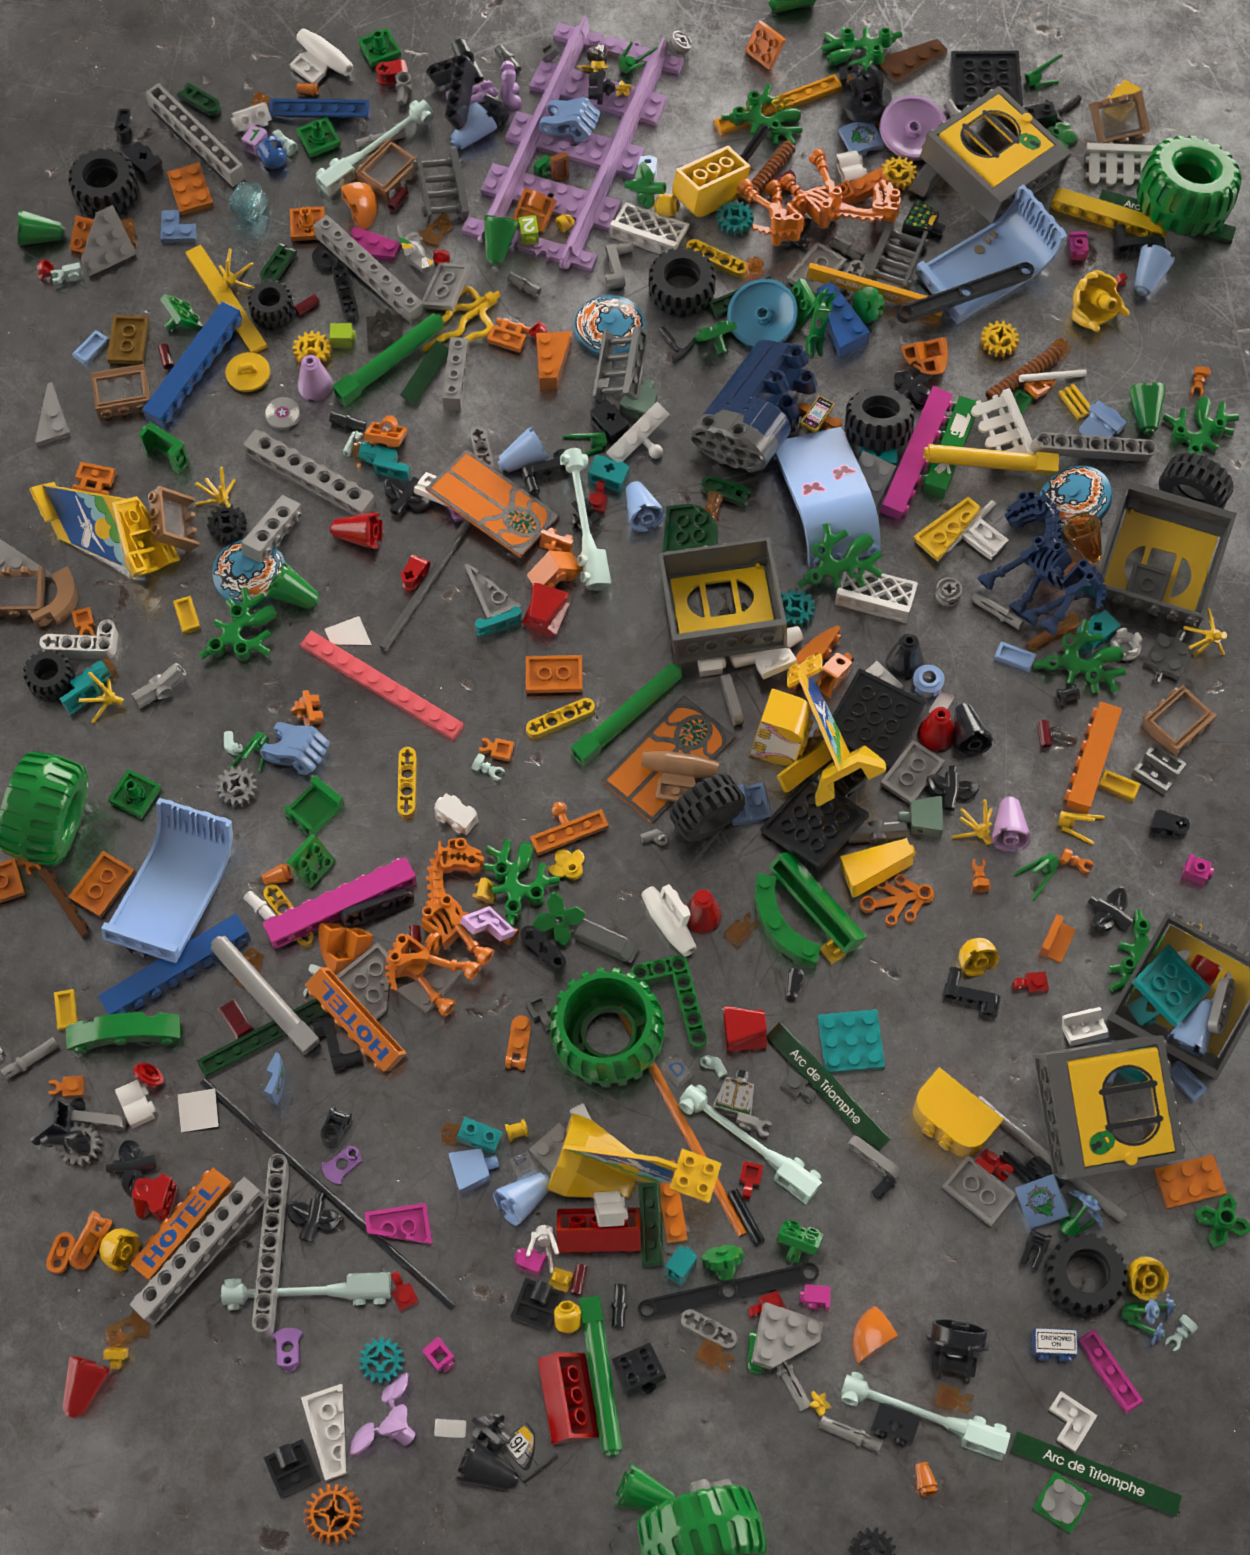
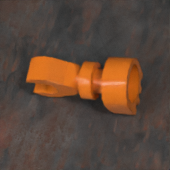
M1203 366L1195 367L1193 374L1195 385L1190 391L1191 397L1195 390L1200 392L1199 398L1202 397L1204 392L1202 385L1210 377V368Z
M1065 848L1059 858V865L1064 866L1067 862H1070V865L1076 866L1081 873L1089 874L1091 871L1086 869L1084 865L1093 867L1094 863L1089 859H1079V856H1073V851Z
M975 858L972 861L971 867L975 872L972 885L975 892H988L991 888L989 879L983 873L986 861L983 858L982 866L975 864Z

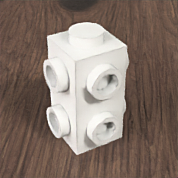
M264 102L232 113L233 118H231L233 127L243 131V133L247 132L252 124L262 127L268 125V121L272 120L267 104Z
M446 793L434 805L436 818L442 823L447 822L450 824L452 829L459 834L462 832L467 836L478 822L476 810L471 806L466 807L463 805L461 800L454 795L451 797Z

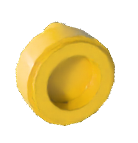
M568 214L560 215L555 219L557 227L563 233L571 230L575 224L574 219Z

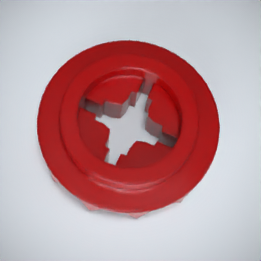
M139 1062L135 1064L132 1071L135 1079L140 1080V1083H144L147 1087L155 1088L160 1086L164 1080L160 1070L149 1063Z

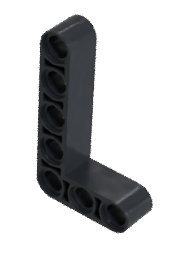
M465 54L434 63L426 70L427 76L436 86L439 87L450 83L445 118L456 130H460L466 125L476 67Z

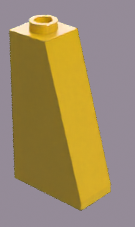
M907 838L840 856V869L852 897L859 896L912 866L913 856L916 855L913 845H909Z

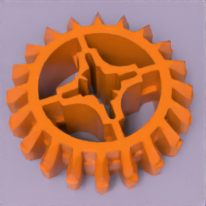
M335 1484L334 1491H332L330 1485H326L327 1492L324 1493L323 1489L319 1488L318 1491L321 1495L317 1497L316 1494L312 1493L311 1496L315 1501L306 1502L311 1509L304 1510L305 1514L310 1515V1517L304 1519V1522L311 1523L306 1529L308 1531L314 1530L311 1535L313 1538L320 1534L318 1540L320 1543H323L325 1538H327V1544L331 1545L332 1539L335 1538V1543L339 1545V1537H342L346 1542L348 1541L346 1536L348 1532L352 1536L355 1535L352 1527L360 1528V1525L355 1520H362V1515L356 1514L362 1511V1507L355 1506L360 1500L359 1498L352 1499L355 1495L353 1491L346 1495L348 1490L346 1486L339 1492L340 1487L338 1484ZM332 1498L327 1508L318 1509L323 1501ZM339 1498L348 1502L350 1513L339 1509ZM335 1508V1511L340 1515H338L337 1517H335L334 1520H332L331 1517L326 1514H329V1512H332L331 1510H334ZM316 1516L327 1519V1532L319 1528ZM349 1520L341 1530L334 1532L338 1522Z

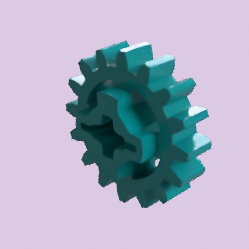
M737 200L734 203L728 201L727 206L722 204V209L718 208V214L716 215L717 226H721V231L727 230V235L730 232H733L734 236H736L737 232L743 235V230L748 232L749 227L753 225V209L749 210V205L744 206L743 201L740 204L737 203Z
M798 588L795 589V592L788 589V594L785 592L781 593L783 605L784 603L786 604L784 613L787 626L789 623L792 624V627H795L796 624L802 627L803 622L809 624V618L813 619L816 609L814 606L815 600H811V594L805 595V590L800 593Z
M380 1337L379 1342H376L373 1338L372 1345L364 1344L366 1351L360 1350L363 1358H359L358 1362L363 1365L359 1369L361 1372L366 1371L363 1375L366 1379L371 1376L372 1383L376 1379L379 1380L380 1385L383 1384L384 1379L391 1383L390 1377L394 1376L397 1378L396 1371L403 1370L402 1366L399 1365L405 1362L404 1358L399 1357L403 1354L402 1349L397 1350L399 1347L397 1342L391 1345V1338H388L386 1342H384L383 1337ZM377 1348V1351L373 1355H370V1353ZM386 1348L392 1350L395 1356L389 1355L386 1352ZM383 1356L386 1361L379 1365L378 1360ZM368 1365L374 1366L376 1368L377 1374L372 1372L368 1368ZM390 1366H393V1368H392L389 1372L386 1373V1370H387Z

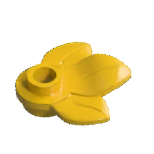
M591 61V65H577V68H582L583 72H598V69H608V66H605V61Z
M565 849L557 850L555 853L556 863L548 867L549 873L553 876H559V878L566 876L571 880L579 879L583 873L582 864L585 860L583 852L577 849L571 854Z

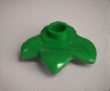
M1059 122L1047 129L1067 149H1069L1068 144L1076 143L1079 140L1077 134L1070 130V124L1066 122Z

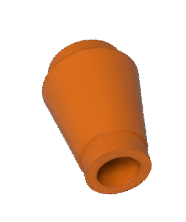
M280 864L262 874V879L265 885L284 883L292 879V873L288 864Z
M921 1462L916 1464L917 1491L920 1492L922 1497L936 1494L938 1492V1484L928 1463Z

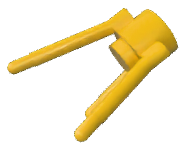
M1061 811L1058 826L1062 827L1061 831L1068 832L1093 845L1094 842L1071 830L1069 827H1074L1075 820L1093 822L1095 819H1105V816Z

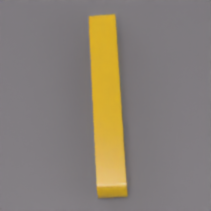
M1056 189L1050 203V207L1057 212L1112 229L1116 225L1123 224L1126 226V233L1138 237L1162 236L1165 239L1168 233L1161 226L1152 223L1150 217H1146L1142 212L1068 189Z

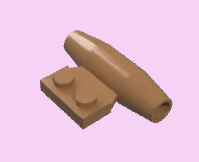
M643 751L641 767L663 773L658 779L655 798L657 800L675 802L688 789L695 786L694 778H710L712 775H718L719 762L692 754L671 751Z

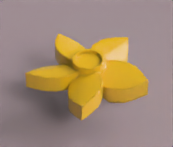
M623 81L619 82V86L615 85L617 97L622 93L624 96L629 97L632 85L625 84Z
M779 93L778 100L771 101L776 106L775 113L779 110L787 109L788 106L786 104L790 102L791 98L784 99L783 95Z
M815 1391L811 1392L814 1401L810 1403V1407L816 1408L817 1413L823 1416L825 1410L832 1408L825 1401L826 1393L818 1396Z

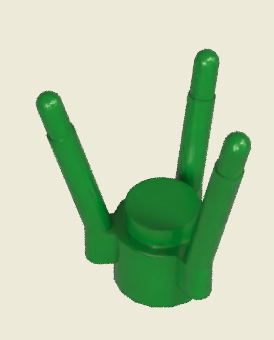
M631 41L619 57L618 66L620 70L627 74L645 65L644 62L636 63L656 51L658 47L656 46L634 59L632 56H626L633 45Z
M1063 54L1026 73L1025 80L1028 86L1034 85L1037 88L1043 85L1059 83V80L1040 82L1042 79L1040 71L1063 57Z
M605 432L562 436L564 439L590 438L591 446H595V448L582 453L587 456L597 451H603L602 446H607Z
M256 732L249 744L229 766V769L232 766L234 767L241 758L245 760L252 750L260 752L262 746L265 743L268 744L269 737L264 733ZM262 757L258 770L259 772H262L265 763V759H263Z
M1048 853L1046 856H1042L1016 871L1014 875L1017 876L1036 865L1038 866L1032 870V873L1040 869L1045 873L1049 872L1032 896V900H1035L1052 875L1057 872L1056 867L1060 863L1053 853Z

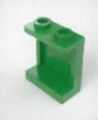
M151 422L140 430L139 438L147 455L154 448L158 449L168 456L173 472L178 475L190 463L184 443Z
M314 775L310 779L311 785L289 807L287 805L283 807L285 818L289 822H295L299 825L298 829L305 835L307 833L309 835H316L345 806L343 798Z

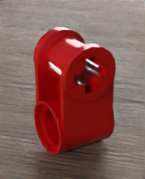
M395 60L379 63L376 66V72L378 73L377 82L380 85L396 83V75L399 72H408L406 62L404 60Z
M412 555L409 558L407 565L401 572L404 590L412 592L418 588L430 569V561L416 555Z

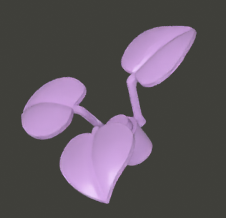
M407 1372L394 1378L385 1387L381 1399L384 1403L389 1402L392 1410L379 1428H374L373 1423H367L355 1433L349 1446L350 1457L364 1451L373 1441L375 1433L388 1436L392 1440L395 1438L403 1446L408 1445L414 1439L415 1432L407 1426V1407L404 1404L396 1407L394 1405V1400L398 1399L406 1388L408 1381Z

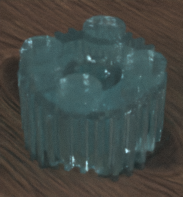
M239 182L230 198L228 207L232 210L231 212L235 214L238 212L242 217L244 216L245 220L255 222L256 218L261 217L269 198L265 195V192H262V186L258 183L247 184L246 182Z

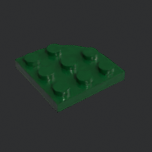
M694 504L666 506L663 552L718 545L717 524L712 515L703 507Z

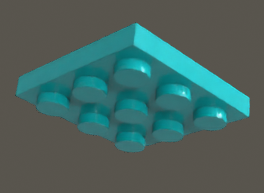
M1169 944L1131 982L1173 1027L1178 1025L1211 989Z
M877 1009L820 1014L817 1016L823 1065L830 1074L885 1069Z

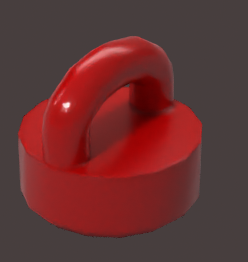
M442 249L435 250L433 252L434 264L438 266V263H450L448 251Z
M42 259L37 264L38 277L40 279L50 277L51 271L55 270L52 263L48 260Z
M541 321L534 324L530 330V336L537 339L536 333H546V325Z

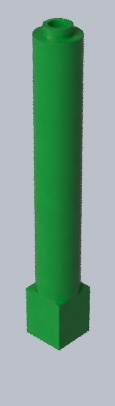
M431 314L353 375L348 373L332 386L335 396L345 406L349 405L362 395V390L443 329L444 320L439 314Z
M669 663L590 734L586 733L571 746V755L585 767L601 753V748L682 678L681 668L677 664Z
M600 1295L579 1298L601 1453L606 1454V1457L618 1456L619 1451L623 1449Z

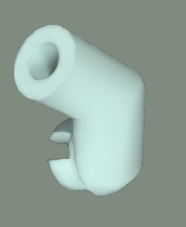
M358 431L352 432L343 450V454L350 457L356 444L363 441L364 435Z
M224 732V749L232 755H239L243 751V746L233 742V732Z
M705 1055L700 1059L701 1066L715 1070L719 1078L728 1075L720 1058Z

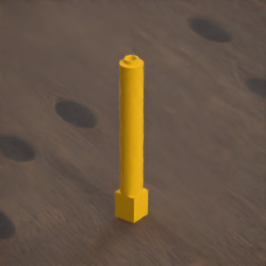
M928 444L927 448L925 447L923 450V458L928 463L1032 472V475L1053 476L1059 471V454L1037 452L1036 454L933 444Z

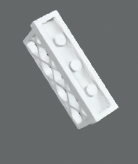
M625 203L615 221L612 220L610 224L609 237L624 243L631 241L633 246L660 255L663 252L667 253L669 249L674 248L676 250L689 229V224L670 217L659 216L656 212ZM627 209L634 211V214L627 215ZM648 216L651 219L643 221L642 217ZM638 218L640 222L632 223L630 220ZM627 221L628 225H625L620 222ZM663 221L666 222V225L659 226L657 222ZM654 224L655 227L648 229L646 225ZM642 226L644 230L637 229V227ZM674 227H680L683 229L675 232ZM670 229L671 233L664 234L662 231ZM659 232L660 236H657L652 233ZM673 237H674L675 240H676V242H675V241H672V240H669V238H673Z
M855 568L853 572L857 574L858 568ZM846 571L843 573L841 587L837 590L834 605L907 623L918 582L887 574H882L878 578L872 573L864 571L862 575L864 579L873 577L876 581L869 584L865 579L867 582L865 586L857 588L855 585L857 580L855 578L851 579ZM884 582H892L894 586L887 588ZM851 585L854 590L848 591L843 589V587ZM880 585L883 590L876 593L872 587ZM908 586L913 589L905 593L902 587ZM869 590L872 595H864L861 592ZM898 590L901 595L894 598L890 592ZM886 594L890 600H883L879 597ZM904 599L908 605L898 604L897 601Z

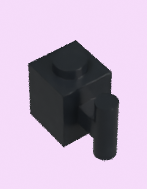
M485 94L484 100L487 102L483 105V108L487 111L488 117H492L497 127H500L509 118L508 105L489 94Z

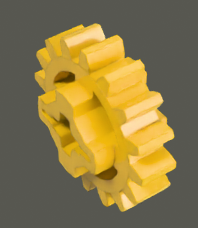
M898 156V159L891 157V161L886 159L885 164L881 165L888 182L898 190L902 188L905 191L906 186L910 188L917 176L916 166H912L913 161L907 162L906 157L904 160L900 156Z
M995 321V325L989 323L988 327H984L981 333V345H984L983 350L988 349L989 355L995 353V357L998 354L1004 357L1005 353L1010 356L1012 351H1016L1019 344V333H1016L1017 328H1011V323L1005 325V321L1002 324Z
M313 330L310 331V334L304 332L303 337L298 335V340H294L295 346H292L294 357L298 359L299 364L308 355H314L320 362L326 363V357H330V352L332 351L330 340L326 338V335L321 336L320 331L314 334Z

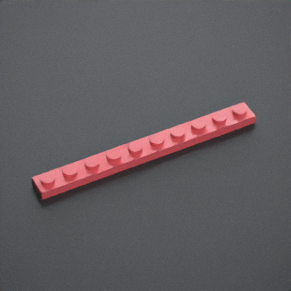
M312 630L301 642V648L451 740L454 741L463 729V722Z

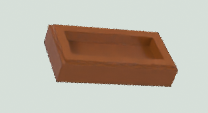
M565 151L551 156L552 180L558 182L569 178L568 153Z

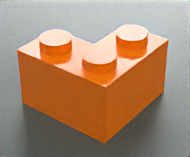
M548 551L527 576L533 585L537 582L555 588L559 581H574L577 579L578 574L583 568L578 565L577 558L573 552Z

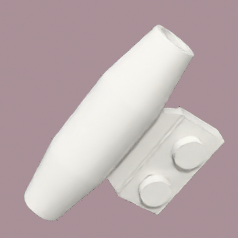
M301 29L298 32L296 39L307 52L300 53L289 65L291 69L311 84L312 82L317 84L326 75L327 68L344 76H348L352 72L353 64L341 51L321 36L306 29Z
M798 626L787 628V648L732 655L729 658L734 668L756 664L763 679H766L798 663L790 648L801 642L803 635Z
M669 884L662 887L661 893L654 886L644 890L641 894L644 903L667 940L684 957L694 953L697 946L686 926L691 914L689 908L679 899L678 893Z

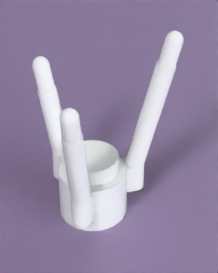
M541 1225L537 1227L536 1232L531 1233V1241L526 1256H530L535 1241L539 1246L546 1247L549 1272L552 1274L554 1271L550 1243L556 1255L559 1254L553 1235V1227Z

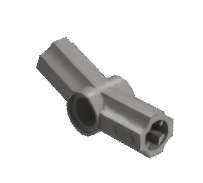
M174 663L164 673L152 677L147 685L131 693L137 706L142 708L156 699L167 698L172 693V688L186 677V672L178 663Z

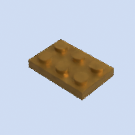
M113 315L107 355L108 364H144L150 321L149 316Z

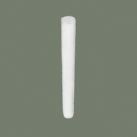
M1084 369L1019 375V382L1086 377L1087 371Z
M993 500L981 510L947 552H950L963 539V535L980 518L983 519L996 506Z

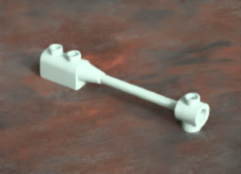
M417 100L413 101L410 104V116L369 146L340 160L334 158L330 162V167L326 170L320 168L316 173L317 177H315L318 185L329 197L341 189L340 187L356 178L354 169L365 156L378 148L382 143H385L412 122L417 124L422 122L424 125L429 124L434 118L430 105L425 100L420 102Z
M571 448L565 450L560 456V463L565 465L566 471L573 475L583 536L582 552L577 558V563L579 566H583L584 571L580 575V580L582 583H586L588 590L603 591L611 584L606 550L597 549L590 534L579 473L587 467L588 456L582 454L579 448Z
M691 1084L685 1090L679 1103V1107L685 1113L692 1114L693 1112L704 1111L763 1155L765 1160L777 1171L774 1181L807 1205L822 1185L820 1181L821 1175L817 1171L811 1170L809 1173L803 1168L805 1164L800 1158L796 1157L792 1160L770 1149L768 1150L708 1105V1096L705 1095L707 1090L702 1085L698 1084L694 1087Z
M352 1273L347 1275V1282L322 1287L278 1288L277 1297L327 1295L353 1300V1305H363L365 1300L374 1299V1304H385L386 1299L391 1298V1273ZM241 1279L224 1280L225 1284H222L221 1301L222 1305H227V1310H238L240 1305H244L248 1298H255V1289H247L245 1284L241 1283Z
M852 1372L851 1376H846L840 1394L842 1396L841 1400L845 1404L857 1406L858 1402H862L865 1398L884 1403L941 1424L962 1437L961 1447L1002 1461L1010 1438V1433L1006 1432V1426L999 1423L994 1424V1427L986 1425V1419L980 1416H974L973 1420L944 1417L869 1390L868 1383L863 1380L864 1376L861 1373Z

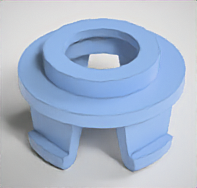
M934 665L920 666L913 676L914 690L920 696L924 693L932 694L934 697L937 696L945 681L943 672ZM930 672L936 680L933 683H926L922 678L923 674Z

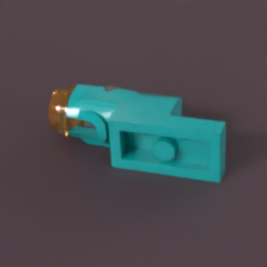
M368 441L354 443L352 456L370 464L373 463L374 473L409 481L411 477L410 466L402 462L397 463L398 455L395 449L382 443L371 444Z
M109 658L98 660L70 681L73 690L60 698L70 715L88 703L79 702V699L96 698L101 694L98 684L88 673L91 672L101 683L106 682L114 674L113 672L117 670Z

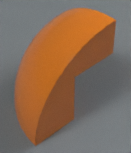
M362 182L350 183L340 187L342 198L351 210L353 222L358 228L366 230L374 222L378 214V200L371 186Z
M946 337L901 346L902 353L907 362L919 369L920 372L940 374L946 369L948 361Z
M319 923V947L326 966L335 975H338L369 949L374 935L357 927L352 929L343 927L340 923Z
M876 1306L871 1307L861 1316L854 1330L852 1346L858 1364L877 1354L878 1349L898 1337L891 1323Z

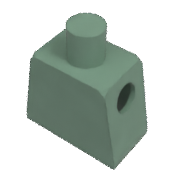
M646 379L644 384L640 385L638 400H631L624 396L619 403L620 413L639 420L658 400V391L653 389L655 383L650 379Z
M942 796L912 800L909 811L898 812V822L905 821V823H910V832L913 834L941 838L943 833Z

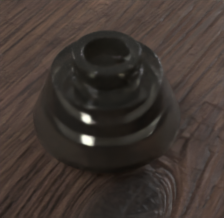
M595 44L588 48L586 55L590 63L591 61H605V64L607 63L608 51L604 45Z

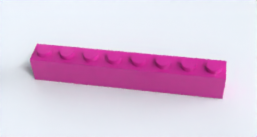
M935 386L932 387L881 506L880 513L896 520H900L902 515L906 516L910 505H907L908 500L912 501L916 492L913 488L915 485H919L922 478L920 471H925L928 464L926 459L923 458V450L925 447L927 448L928 444L938 440L941 433L938 429L939 426H944L947 416L944 414L946 411L949 412L953 405V402L950 401L953 394Z
M406 857L395 859L391 864L378 867L367 875H360L350 883L339 885L335 890L326 891L313 900H306L296 908H289L278 916L269 917L263 922L264 930L274 950L300 937L310 934V932L319 930V923H334L340 920V913L345 908L400 888H409L416 885V875Z

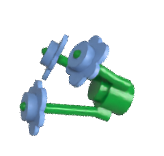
M1074 1190L1073 1193L1068 1191V1194L1075 1198L1068 1210L1070 1216L1079 1200L1083 1202L1084 1206L1075 1218H1064L1061 1221L1063 1224L1060 1226V1229L1067 1236L1071 1234L1075 1236L1077 1233L1084 1232L1090 1226L1097 1223L1103 1230L1104 1228L1101 1223L1104 1221L1102 1215L1097 1213L1100 1210L1097 1200L1091 1195L1083 1194L1082 1191ZM1090 1208L1095 1211V1213L1091 1210L1088 1211L1093 1219L1079 1228L1081 1224L1078 1220L1086 1210Z
M1167 1294V1304L1157 1303L1153 1299H1150L1149 1303L1125 1302L1122 1309V1319L1128 1320V1325H1134L1153 1334L1152 1345L1154 1346L1156 1340L1160 1342L1164 1338L1165 1330L1162 1329L1163 1323L1160 1322L1157 1329L1154 1330L1136 1320L1141 1319L1142 1313H1147L1146 1319L1149 1320L1150 1324H1154L1155 1318L1159 1316V1308H1167L1168 1319H1170V1312H1174L1176 1305L1174 1300H1169V1294Z

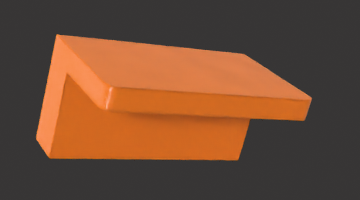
M1056 914L1039 954L1061 963L1076 929L1062 923L1064 917Z

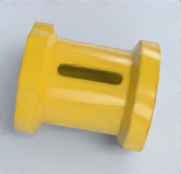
M524 1119L512 1125L505 1124L509 1142L518 1137H529Z

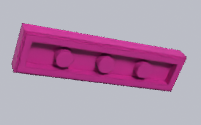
M1095 1329L1077 1339L1078 1345L1125 1414L1144 1402Z

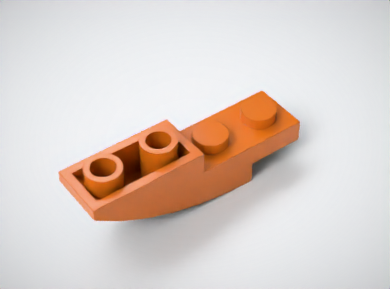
M880 167L851 183L847 180L835 187L842 189V202L847 205H853L872 197L875 185L877 183L880 185L881 180H885L887 185L888 180L883 169Z
M838 625L832 627L807 643L795 657L798 664L803 663L809 656H816L819 653L822 655V662L824 659L828 660L832 653L831 648L834 644L837 645L841 639V627ZM801 683L794 685L792 688L796 690Z

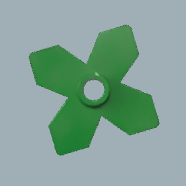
M552 892L547 900L550 913L538 914L532 922V926L541 932L554 928L555 940L562 945H566L571 938L568 925L580 924L585 917V911L577 906L566 909L563 897Z
M1231 1194L1220 1198L1217 1210L1204 1206L1194 1212L1200 1224L1213 1227L1208 1239L1214 1249L1227 1243L1228 1232L1239 1238L1250 1232V1226L1246 1219L1236 1217L1234 1212L1237 1203Z

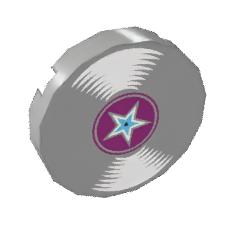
M279 397L272 400L265 409L267 423L271 428L278 431L291 429L290 427L296 426L301 418L298 404L293 399L287 397Z

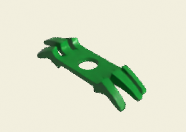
M827 288L818 294L813 303L815 308L808 337L805 338L806 350L810 357H814L815 346L818 355L823 356L822 345L826 339L824 337L829 312L832 311V302L837 295L832 293L826 300L829 292ZM818 318H822V325L817 328L816 321Z

